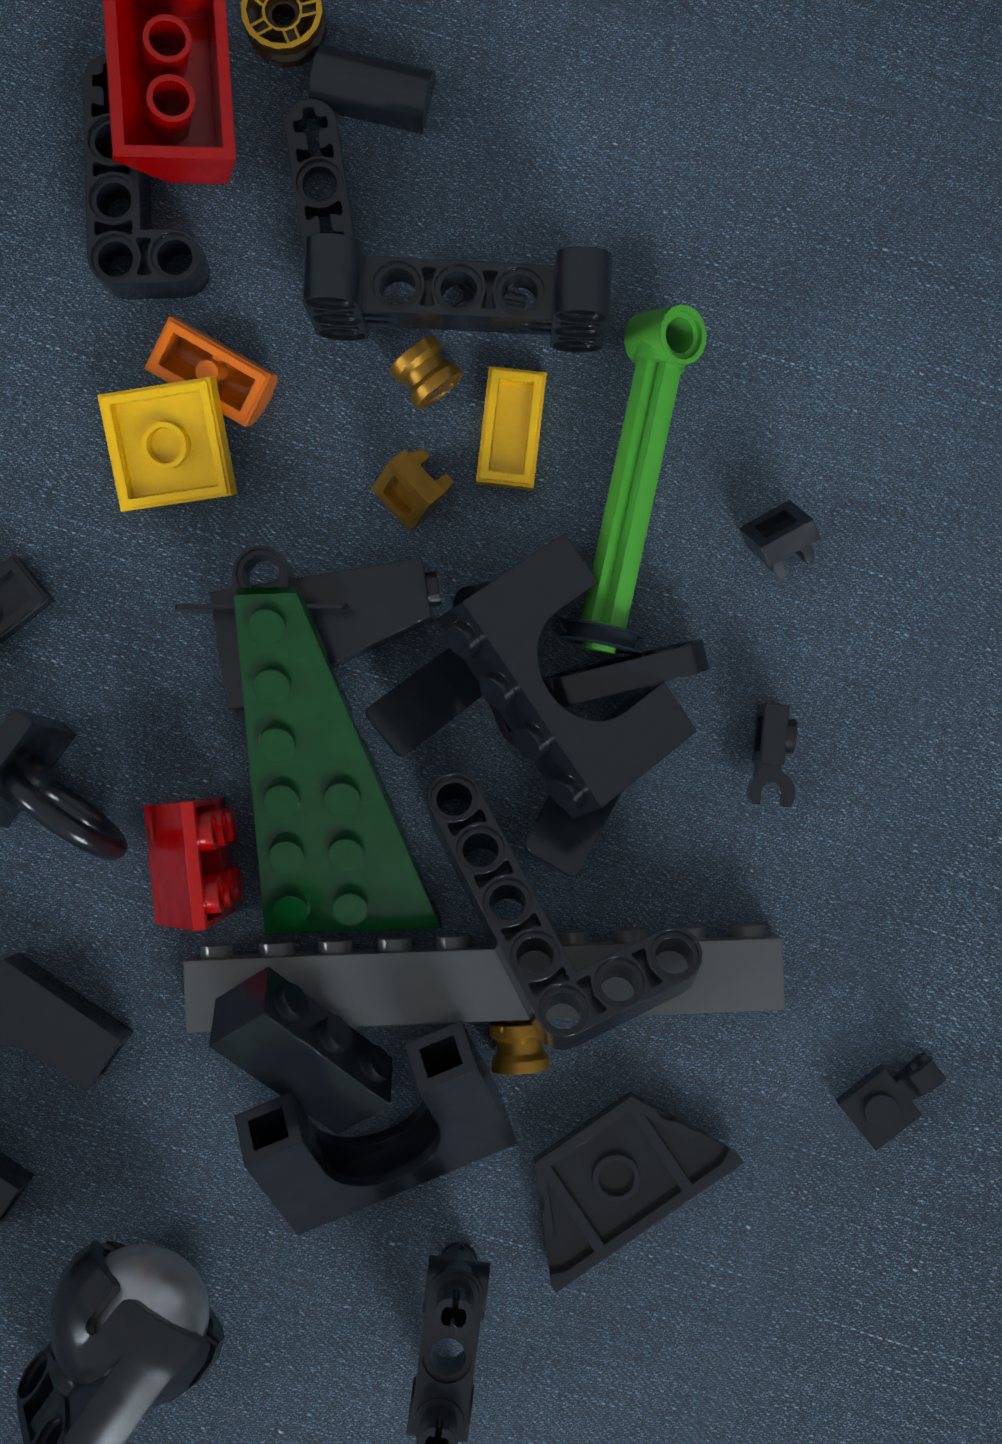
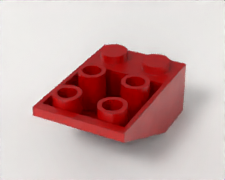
M225 797L143 805L155 925L191 931L206 930L235 913V902L243 901V879L240 867H231L229 843L237 842L238 831L234 808L225 807Z

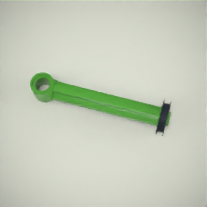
M679 304L641 311L628 321L624 331L626 353L636 366L591 571L598 583L587 590L582 618H560L561 622L568 624L566 634H557L556 636L569 642L581 644V648L610 655H615L616 652L632 655L643 654V652L635 649L637 639H645L646 636L628 630L626 627L680 374L684 373L686 365L695 362L702 355L706 345L707 332L704 320L699 312L691 306Z

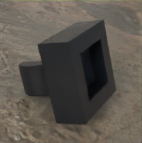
M790 500L739 528L746 546L780 579L787 577L786 569L783 566V559L797 553L806 564L814 562V550L810 544L821 539L813 518Z

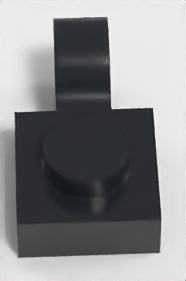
M770 703L757 705L752 754L754 771L747 788V797L751 804H760L761 790L769 782L776 783L780 788V806L791 807L794 802V784L781 768V765L785 763V753H794L797 740V720L789 718L790 705Z
M923 1052L911 1060L893 1077L880 1064L835 1100L877 1151L922 1115L912 1103V1100L933 1091L946 1080V1077Z

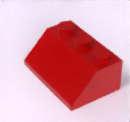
M102 0L112 160L168 183L229 184L236 161L226 0Z

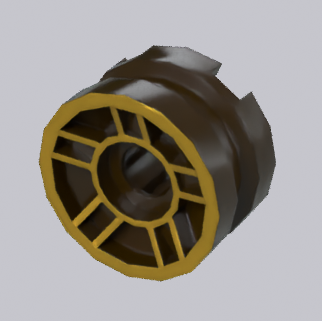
M322 0L241 1L242 22L248 39L256 54L267 63L269 61L282 64L283 68L299 67L312 60L318 46L324 44L327 35V24ZM281 13L283 17L294 18V20L287 26L277 25L275 16Z

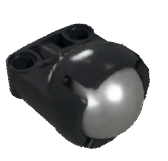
M98 1240L91 1242L75 1254L61 1273L52 1300L50 1314L51 1342L46 1349L41 1350L30 1361L23 1372L17 1388V1410L23 1443L124 1444L149 1408L173 1401L206 1376L219 1358L225 1339L222 1324L209 1307L208 1295L201 1277L184 1257L168 1248L157 1245L139 1244L126 1246L114 1241H107L101 1244Z

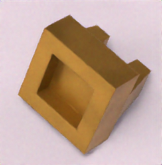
M423 448L412 453H408L404 449L392 458L371 488L374 494L410 532L426 520L454 483L447 474L434 481L423 469V466L430 458V455Z

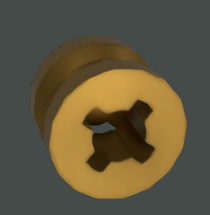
M435 336L426 337L413 345L389 369L396 382L405 383L410 389V399L418 410L424 409L439 400L463 377V372L456 363H448L441 354L442 344Z
M530 1020L492 1021L489 1023L490 1037L496 1041L497 1052L491 1059L492 1072L504 1075L538 1073L550 1069L549 1054L543 1049V1041L537 1035Z

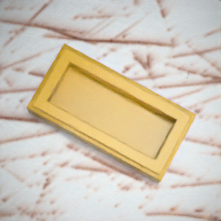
M489 366L476 485L534 490L547 372Z

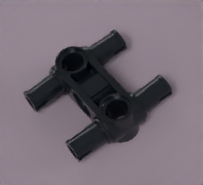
M450 1243L442 1250L441 1256H429L422 1312H425L418 1371L417 1376L413 1378L406 1435L416 1436V1444H458V1442L467 1443L474 1395V1384L472 1383L480 1322L484 1319L490 1274V1262L478 1261L474 1248L468 1244L463 1245V1250H458V1243ZM451 1338L457 1340L464 1350L455 1357L446 1358L435 1352L433 1345L441 1339Z

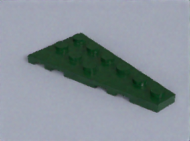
M300 587L237 588L233 596L265 935L441 928V916L434 900L431 901L422 880L420 867L414 854H411L399 826V818L365 739L362 740L351 715V706L344 690H341L327 659V650Z

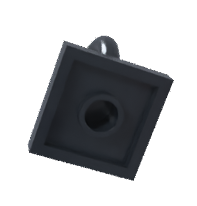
M14 708L0 726V827L9 828L20 811H25L57 836L95 857L104 860L122 858L128 849V843L121 830L96 807L53 779L55 775L54 765L77 734L58 720Z

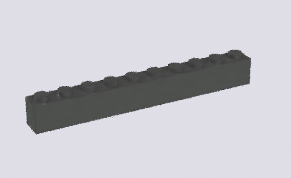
M759 922L730 924V933L707 934L706 925L672 926L685 929L692 933L699 941L703 952L701 966L696 979L687 991L639 1016L785 1010L782 937L774 932H766V924ZM648 928L612 929L613 938L589 939V930L586 929L556 930L555 933L573 968L577 972L648 937ZM471 934L437 935L436 945L412 946V936H386L377 938V947L354 948L352 938H330L318 940V949L295 950V941L275 940L260 942L258 952H236V943L231 942L208 943L200 945V954H193L183 961L186 1033L211 1032L215 999L268 966L289 982L298 985L305 994L334 1015L341 1017L350 1027L457 1023L459 1021L530 1020L492 944L471 943ZM533 950L522 955L518 964L528 973L538 974L547 970L552 962L545 953ZM668 950L656 956L658 965L668 973L678 974L688 969L686 959L676 951ZM620 977L609 978L601 985L603 993L613 1001L628 1000L634 995L633 986L627 980ZM568 1004L554 1005L546 1013V1019L580 1018L575 1008Z

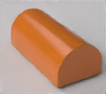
M176 316L168 317L144 368L168 383L216 376L223 415L244 427L252 426L262 415L274 393L278 376Z

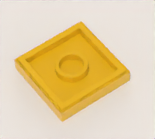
M216 376L97 395L121 512L238 494Z

